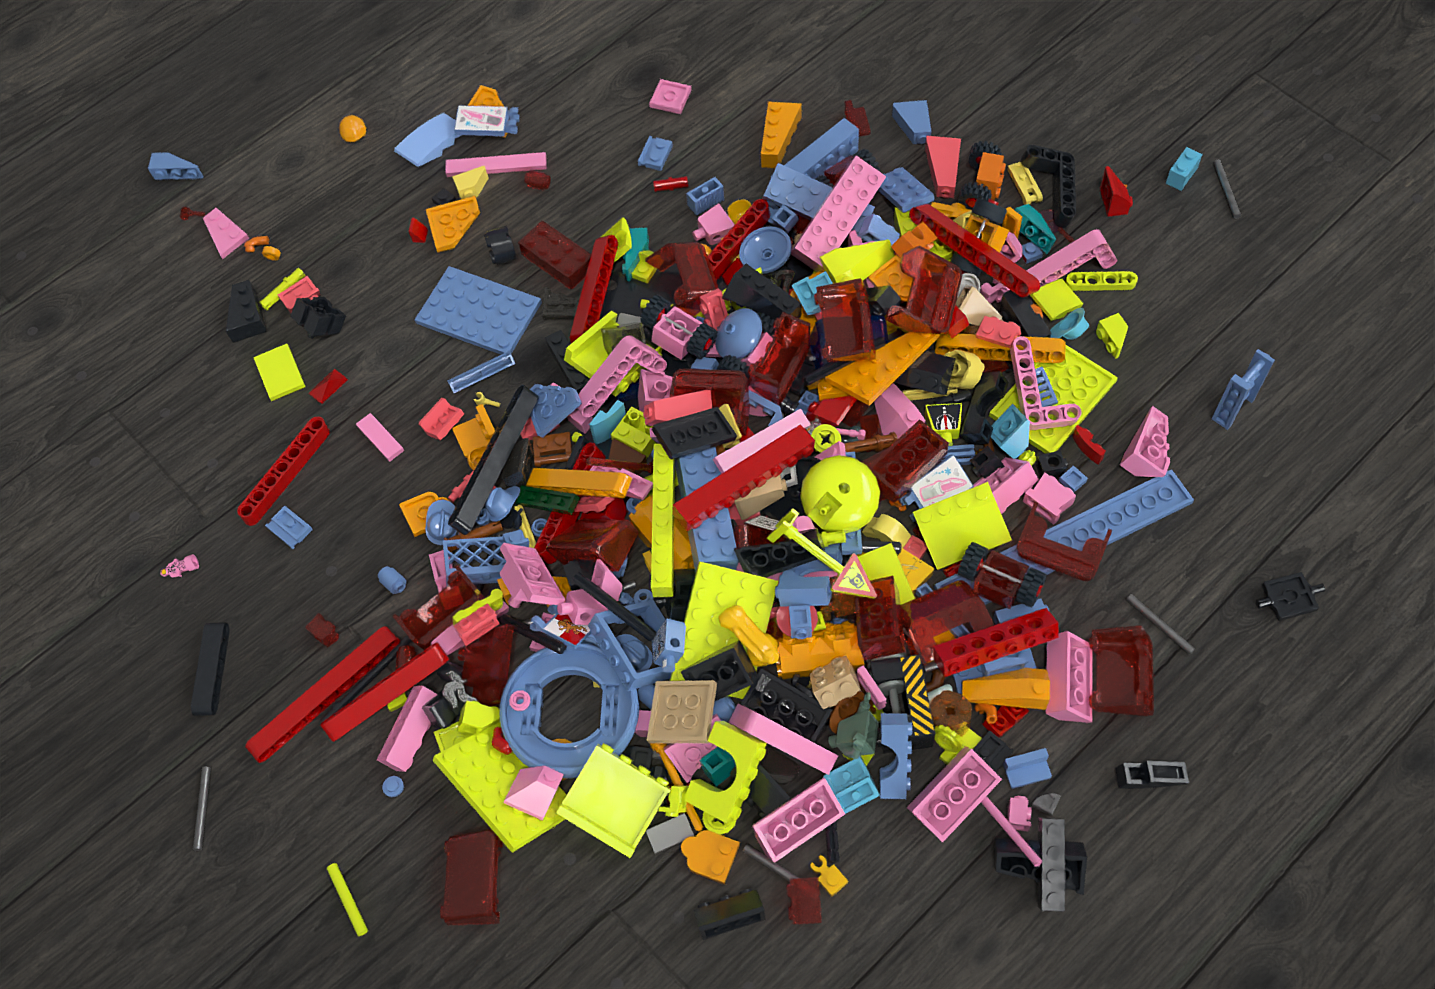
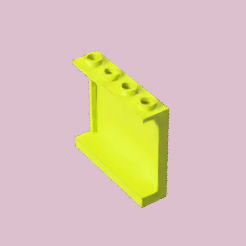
M610 311L566 348L564 360L591 379L624 337L633 336L644 344L646 343L616 323L617 314ZM659 346L654 350H656L662 357V348ZM635 363L611 394L616 397L621 392L624 393L632 382L635 383L639 379L641 369L646 368Z
M605 743L602 746L597 744L556 813L631 858L637 844L665 797L670 792L671 787L668 786L669 782L659 776L656 779L649 775L651 771L641 765L636 767L631 764L632 760L623 754L618 756L613 753L614 749Z

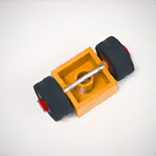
M977 198L972 212L984 218L980 219L970 215L965 229L1000 252L1009 230L989 221L1001 224L1007 210L998 206L999 203L994 200L988 199V201ZM956 251L954 252L950 261L951 266L959 269L958 272L962 274L980 275V268Z

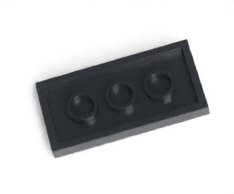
M718 407L653 425L651 429L670 460L735 441L737 437Z

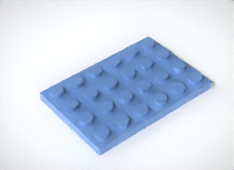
M449 266L415 318V322L418 325L502 355L508 351L510 353L513 352L542 301L541 298Z

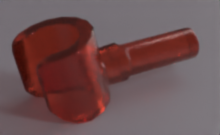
M184 206L181 208L180 218L187 220L190 215L205 216V212L191 211L189 207Z

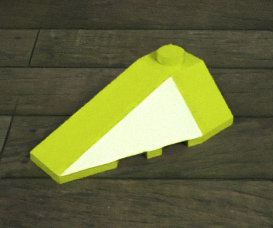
M887 239L863 245H852L846 248H835L820 256V260L837 292L842 294L892 259L895 253L891 248L890 240Z

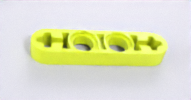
M1129 271L1073 272L1068 274L1065 283L1072 291L1132 290L1136 286L1138 277L1135 273ZM1092 278L1095 279L1097 283L1090 284L1087 280ZM1112 278L1115 283L1109 284L1106 282V279Z

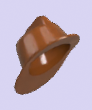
M858 691L854 696L846 697L833 706L834 710L829 720L831 731L837 734L839 722L857 712L860 703L864 701L865 693Z

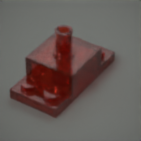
M505 624L495 627L479 638V642L469 644L466 648L459 650L458 654L462 656H458V659L464 661L461 683L473 688L471 701L479 702L485 706L500 704L508 678L513 625Z

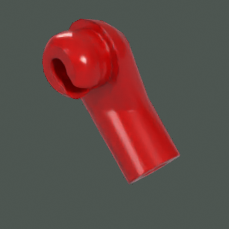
M495 727L493 730L492 746L500 753L509 755L513 750L505 738H503L502 728Z

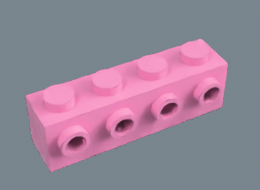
M413 686L377 761L395 771L406 772L413 763L412 758L420 748L425 732L431 726V722L422 707L430 699L437 696L436 693L424 686Z

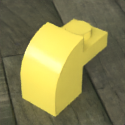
M881 514L879 518L873 517L862 531L866 537L878 538L886 542H901L902 548H904L911 537L910 533L900 522L885 514Z

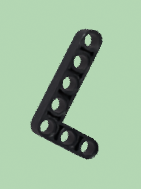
M1029 145L1021 158V164L1029 169L1053 174L1054 222L1058 227L1066 228L1076 214L1075 159L1068 152Z

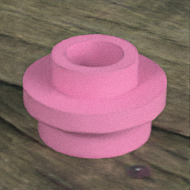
M522 690L514 692L509 699L510 706L515 711L527 709L531 702L529 694ZM524 699L522 704H517V701Z

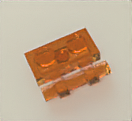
M838 575L830 577L831 586L837 579ZM832 591L833 602H830L829 605L819 606L824 621L831 620L830 613L834 611V615L837 618L856 613L854 595Z

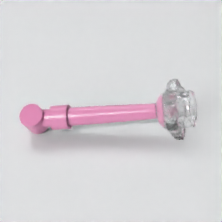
M816 418L815 422H811V433L816 427L822 425L819 419ZM836 428L841 435L857 437L859 440L865 439V430L856 431Z

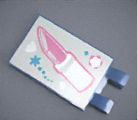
M458 105L454 127L455 135L505 136V133L517 134L518 128L516 123L519 122L518 107H512L508 110V107Z
M952 454L908 485L907 489L909 492L898 500L902 506H908L915 501L919 509L969 490L974 486L954 454ZM911 513L909 517L912 522H915V516Z

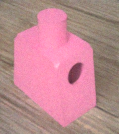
M717 204L698 217V229L693 231L692 235L696 241L705 238L709 245L719 243L722 240L721 238L725 237L735 224L720 204Z
M583 589L569 591L565 602L558 603L557 606L558 614H568L576 625H588L596 613L608 611L602 604H597L591 595Z

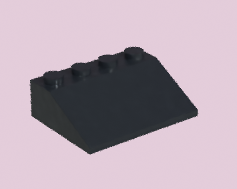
M761 668L758 673L759 677L751 685L740 705L755 711L816 744L828 727L833 710L829 707L823 709L817 700ZM767 743V745L784 754L785 756L789 757L798 764H803V761Z

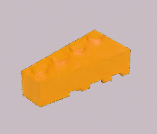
M768 102L761 149V167L775 168L778 163H781L786 153V148L791 142V137L797 129V124L802 118L801 103Z

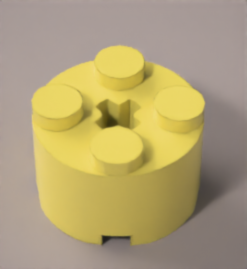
M961 350L947 352L944 356L956 358L949 387L965 390L973 389L979 382L985 367L981 363L980 358L974 353Z

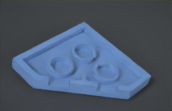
M535 384L530 388L539 396L530 414L537 435L543 438L582 404L577 390L571 387L561 388L559 386H542L540 384Z

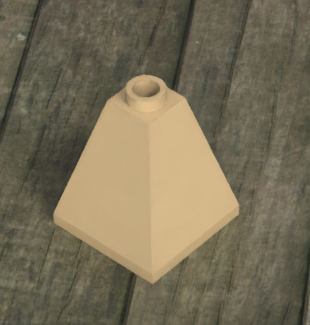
M970 285L964 286L955 305L966 315L969 324L980 326L984 316L997 317L1003 321L1001 319L1002 316L975 287Z
M780 475L772 477L762 487H756L751 490L746 497L738 498L735 501V505L741 520L749 518L784 497V491H787L786 479H781Z

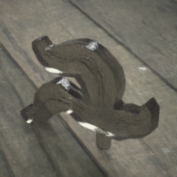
M454 671L445 673V676H449L452 682H448L443 686L442 695L452 704L451 709H455L458 705V700L454 695L457 689L460 702H478L475 697L465 693L464 683L467 682V679L462 680Z

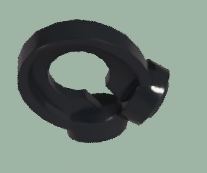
M795 673L792 678V686L817 700L813 690L808 687L809 679Z

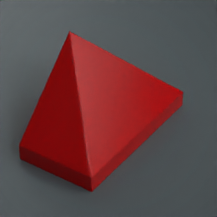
M334 369L309 392V395L323 404L348 379Z

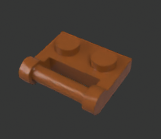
M570 432L545 435L543 438L540 436L533 437L534 463L536 468L545 464L568 461L572 453ZM565 452H566V454H562V455L541 457V456H544V455H551V454H558V453H565Z

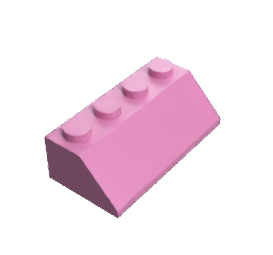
M1005 457L1001 461L1005 466L1004 468H998L986 479L984 477L980 478L973 486L976 487L988 482L1002 514L1009 505L1019 500L1020 496L1029 488H1032L1039 480L1029 461Z
M1068 631L1058 633L1059 638L1048 641L1046 646V670L1050 679V701L1046 708V714L1057 720L1091 723L1092 644Z
M965 746L911 802L907 809L943 842L1002 779L971 748Z
M822 778L752 825L765 855L773 862H776L845 815L826 779Z

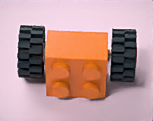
M979 141V143H974V146L972 145L968 163H970L971 167L974 166L975 170L979 169L974 185L970 182L968 185L964 184L961 187L958 203L963 204L966 209L972 210L977 198L988 201V199L994 201L995 198L999 199L1004 175L1001 174H1004L1006 163H1003L1004 156L1001 155L1002 152L998 145L993 146V142L988 144V141L984 143Z

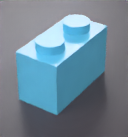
M1186 147L1170 169L1166 184L1182 191L1197 170L1202 154Z

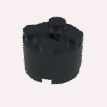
M507 225L486 231L487 233L483 234L487 247L492 249L489 250L493 265L517 259Z

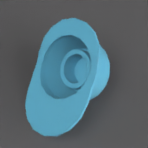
M1077 308L1073 310L1066 318L1052 327L1050 338H1061L1063 336L1067 339H1076L1081 336L1089 327V323L1084 318V309Z

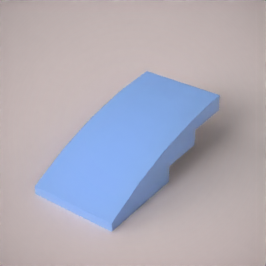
M442 113L409 134L394 148V152L419 167L442 156V150L454 145L455 138L462 135H455L454 127L456 120Z

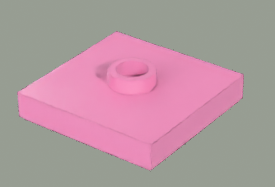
M660 79L649 105L651 108L681 114L691 93V86Z

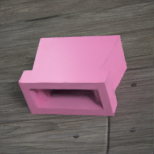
M1044 473L1034 490L1029 488L1026 491L1023 502L1054 525L1059 520L1060 514L1073 505L1076 495L1070 488L1061 485L1055 477Z

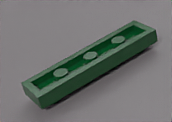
M521 485L516 505L572 515L580 497L572 493Z

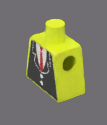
M962 403L926 405L924 416L931 439L941 440V446H952V439L959 438Z

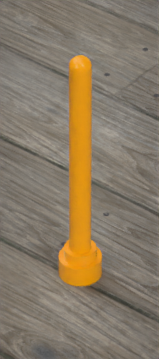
M649 743L652 750L656 751L657 754L659 753L674 786L683 785L674 764L664 751V747L668 743ZM687 802V814L695 830L701 831L703 825L692 804Z

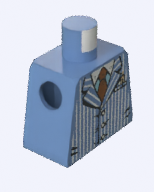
M666 619L652 640L653 662L656 665L663 666L664 672H674L675 663L684 654L686 631L684 622Z

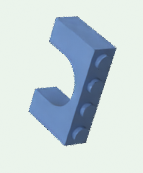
M840 543L825 547V553L842 564L843 558ZM817 559L783 571V574L779 577V585L775 588V596L777 599L779 598L780 607L829 605L832 596L829 576H802L817 571L834 570Z

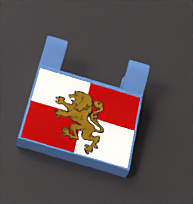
M558 605L548 607V612L556 615L547 623L539 616L531 618V622H533L530 625L531 630L542 631L574 649L591 634L588 625H576L568 614L559 615L557 611Z

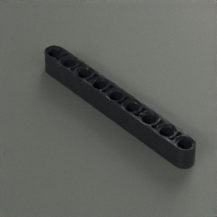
M521 385L514 393L449 518L448 525L463 535L468 534L474 526L539 396L525 385Z

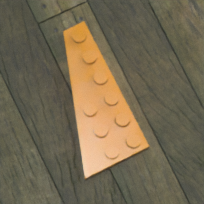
M923 324L887 343L882 348L826 376L825 381L870 406L940 337V333L938 330Z

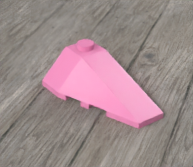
M641 369L638 389L639 411L644 412V406L653 401L693 393V387L689 382L681 380V377L675 376L674 378L665 375V372L656 374L650 370ZM714 388L711 390L712 407L716 406Z

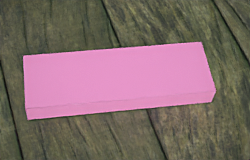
M371 413L356 423L360 431L389 462L404 451L403 447Z

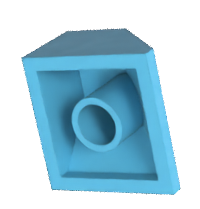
M1012 404L992 425L993 432L991 438L1009 456L1016 459L1028 447L1030 421Z

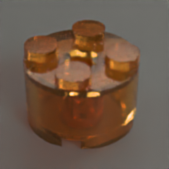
M949 690L942 691L941 694L932 700L930 708L934 728L939 725L948 726L951 730H955L956 734L961 737L964 736L971 726V703L963 695Z

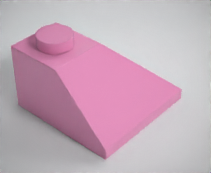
M547 766L520 769L503 803L543 821L564 774Z

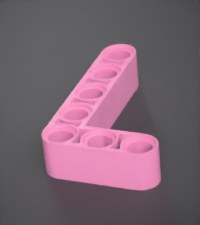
M1096 229L1026 271L1035 276L1040 282V287L1059 279L1094 257L1097 258L1104 269L1112 267L1117 262V258L1100 230Z
M633 336L624 337L578 394L582 403L577 407L578 411L585 418L593 416L635 363L640 364L653 373L659 374L665 370L667 366L666 361L656 350Z
M1023 336L1017 337L1010 348L1020 410L1028 420L1029 416L1037 419L1036 423L1030 421L1029 430L1074 425L1081 416V408L1078 405L1041 406L1030 341ZM1016 345L1023 346L1025 350L1017 349ZM1019 363H1025L1028 368H1022ZM1022 381H1029L1031 386H1025ZM1025 399H1032L1034 404H1028ZM1067 412L1074 413L1075 418L1069 417ZM1048 414H1053L1056 420L1049 419Z
M737 704L729 720V723L828 775L838 758V755L740 704Z

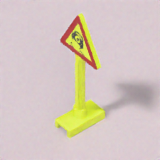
M791 509L775 525L776 529L767 537V539L774 543L784 534L834 570L838 577L831 586V591L873 599L877 597L857 555L853 553L845 566H842L800 534L798 529L793 526L799 515L796 510Z

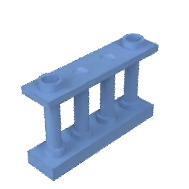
M1258 349L1245 375L1241 378L1235 374L1230 379L1212 420L1228 430L1232 426L1245 399L1251 403L1255 400L1275 360L1267 353Z

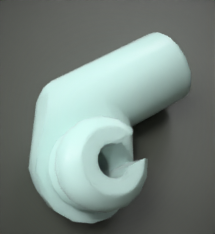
M949 684L928 692L930 707L936 705V700L952 693L953 690Z

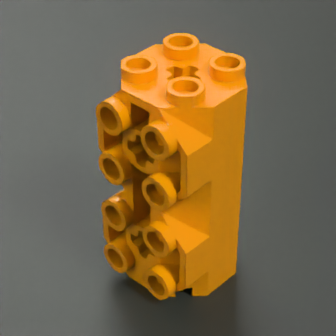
M653 495L638 503L634 508L636 510L635 514L633 515L631 512L629 515L630 523L637 530L638 537L651 549ZM674 517V569H695L688 531Z
M844 621L842 624L825 623L826 629L813 631L812 637L805 639L791 638L781 631V634L777 635L778 638H775L779 645V659L776 662L778 677L790 679L793 678L795 673L800 674V676L809 677V674L814 669L824 667L830 664L833 659L845 655L854 670L857 671L858 668L864 665L863 645L859 640L861 638L859 626H855L854 623H848V621Z

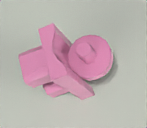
M993 279L994 287L986 282L980 289V292L990 304L995 300L998 303L1001 302L1003 293L1010 290L996 279Z

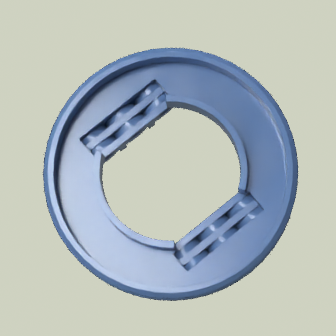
M583 642L576 649L564 643L567 649L563 654H558L545 647L530 655L515 669L508 679L500 702L499 715L502 732L516 757L529 768L547 766L564 774L562 777L564 779L577 778L597 744L601 746L603 743L609 745L614 749L613 753L620 756L634 735L639 717L637 690L627 691L600 647ZM579 675L587 677L596 682L603 690L600 730L597 729L589 737L574 743H558L544 737L539 732V727H541V707H543V688L549 682L562 676ZM519 690L527 692L531 700L529 707L523 711H515L509 703L510 696ZM519 699L517 704H522L524 699Z

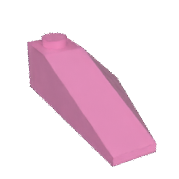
M894 383L874 401L882 435L895 432L898 437V444L924 431L925 419L916 406Z
M1153 406L1150 408L1127 448L1120 466L1134 476L1164 477L1170 464V458L1167 457L1169 444L1166 438L1169 434L1168 416Z

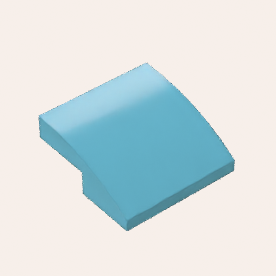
M826 271L812 279H809L807 276L792 285L807 315L816 314L843 303Z
M617 400L607 414L600 410L589 425L594 443L600 444L611 438V433L626 415L624 403Z
M861 756L831 771L829 775L825 774L823 776L845 814L880 796Z

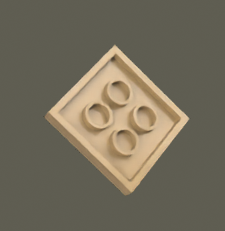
M714 680L656 681L647 741L649 743H709L707 740L711 730L717 683Z

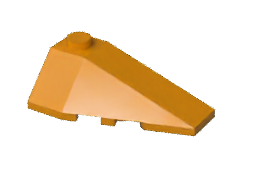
M1023 668L962 682V702L1046 710L1050 701V679L1048 671L1045 669Z

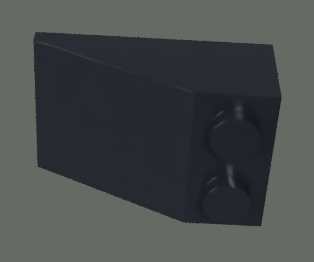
M740 641L723 647L681 670L685 681L714 680L717 683L715 701L753 685L759 677Z

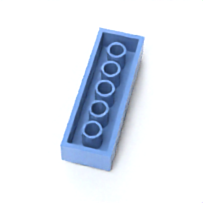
M843 118L784 166L813 179L820 175L831 176L838 167L843 166L853 154L858 152L859 129Z
M778 163L762 199L779 207L784 205L795 214L811 221L832 190V187ZM870 204L867 205L851 231L856 230L857 236L864 219L872 215L875 208Z

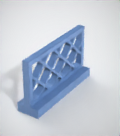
M503 536L443 540L446 586L498 583L497 579L502 578L499 573L507 562L497 555L504 543ZM489 544L499 546L494 552L487 548ZM470 545H476L477 547H479V549L475 553L471 552L467 548ZM456 546L459 550L452 554L448 551L447 547ZM482 551L490 555L485 561L478 556ZM462 552L470 556L465 562L458 558ZM493 558L501 562L499 565L492 566L489 564ZM475 559L481 565L479 567H471L469 563ZM453 561L461 565L459 568L449 569V565Z

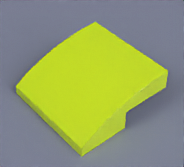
M621 218L601 236L614 235L618 240L614 263L630 250L632 246L630 230L624 218Z
M1063 279L1050 282L1040 287L1038 292L1030 295L1051 321L1063 318L1067 312L1081 308L1083 305L1082 301Z

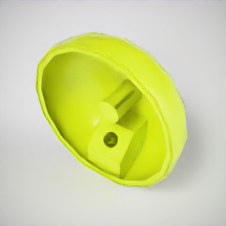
M837 455L824 458L810 468L802 482L800 497L804 512L821 529L827 532L844 530L845 533L858 531L871 521L879 506L880 489L876 476L867 465L853 457Z

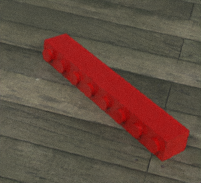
M801 424L673 504V516L686 531L698 528L706 519L713 518L723 508L732 506L738 498L746 497L754 488L762 487L767 480L779 476L787 467H793L801 458L810 456L814 451L815 440Z

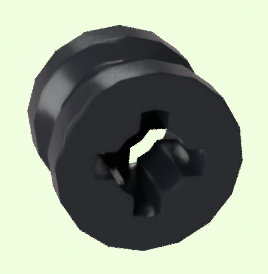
M786 395L780 404V408L787 417L795 411L799 403L791 401L790 397Z

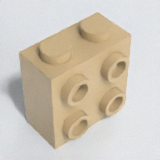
M846 655L833 659L830 664L818 667L809 674L813 694L823 709L835 706L840 700L852 697L860 691L856 671Z

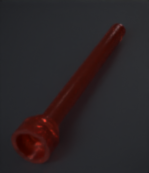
M590 457L585 461L587 465L641 470L648 471L651 475L653 474V461L647 464Z

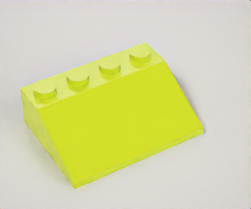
M988 482L913 512L937 570L962 561L968 546L972 542L990 550L1012 541Z

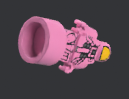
M194 554L186 556L179 562L178 559H174L173 562L168 564L167 568L161 570L160 574L163 577L168 575L170 577H182L181 572L196 570L199 568V563Z

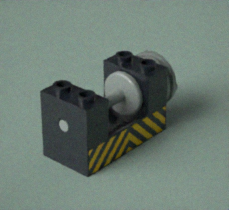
M897 629L898 637L895 638L897 648L879 649L867 655V671L883 695L890 697L893 714H901L898 694L901 693L908 722H912V735H908V741H911L912 750L931 748L935 739V729L920 655L907 656L902 629ZM880 724V728H877V745L882 747L883 754L895 752L893 749L881 744Z

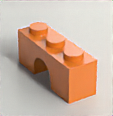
M922 222L912 231L903 234L891 248L906 263L909 260L914 261L925 252H928L934 246L933 242L937 237Z

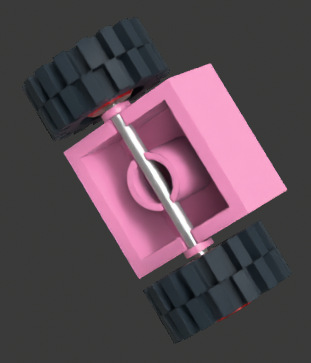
M654 295L653 299L651 298L649 303L647 302L646 308L643 309L644 312L641 313V323L653 330L651 342L679 359H682L688 352L702 359L710 352V348L713 347V343L716 341L717 330L706 323L700 322L676 306L671 309V303L659 295Z
M757 312L762 321V333L755 348L742 359L726 355L716 369L717 373L745 387L750 378L765 375L770 369L769 365L778 357V352L781 349V346L775 341L781 332V328L778 327V323H774V319L771 320L770 316L767 315L766 317L764 313L760 314V312Z

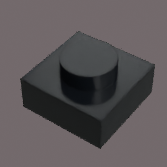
M445 188L432 197L433 203L437 206L457 201L456 197Z

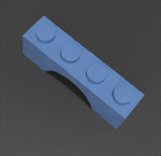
M881 713V744L893 749L897 755L891 764L880 768V799H906V790H910L911 787L910 777H907V772H911V759H907V754L912 752L911 741H908V735H912V722H908L907 714Z

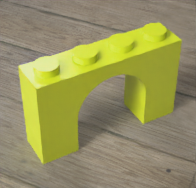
M715 721L707 741L732 755L737 767L735 781L731 787L724 791L701 779L691 780L683 800L725 823L735 822L741 814V805L749 795L750 783L758 773L757 766L759 761L765 756L767 742L725 721Z

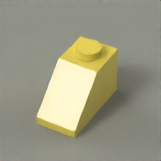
M485 166L452 176L461 199L472 196L477 197L489 179Z

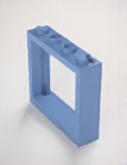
M653 599L624 606L635 616H641L644 622L655 630L656 633L666 620ZM610 610L596 613L593 616L588 627L627 691L654 684L656 681L670 679L671 673L664 672L663 666L637 673L607 625L622 620Z

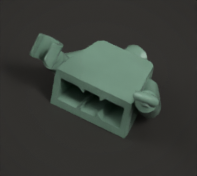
M870 692L865 694L864 701L860 703L857 712L851 717L841 720L838 724L837 734L829 736L828 739L829 745L832 748L838 747L845 756L853 759H858L861 755L875 753L879 722L869 711Z

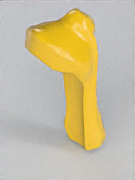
M734 605L724 610L718 616L720 626L732 631L747 648L748 657L754 666H767L778 661V641L770 634L763 633L746 615L743 607Z

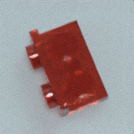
M819 877L790 879V883L787 884V896L791 897L792 906L788 907L789 920H793V925L822 923Z

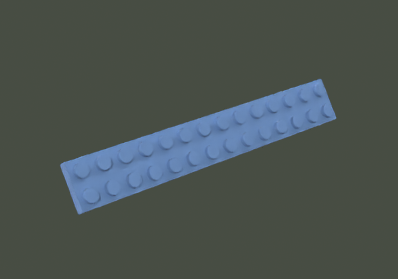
M1171 469L1166 472L1164 477H1155L986 559L984 565L1021 581L1024 580L1031 567L1048 575L1056 570L1024 559L1025 556L1062 568L1192 504L1194 499ZM983 568L974 582L959 576L957 573L934 585L943 603L957 619L1021 587L1020 584Z

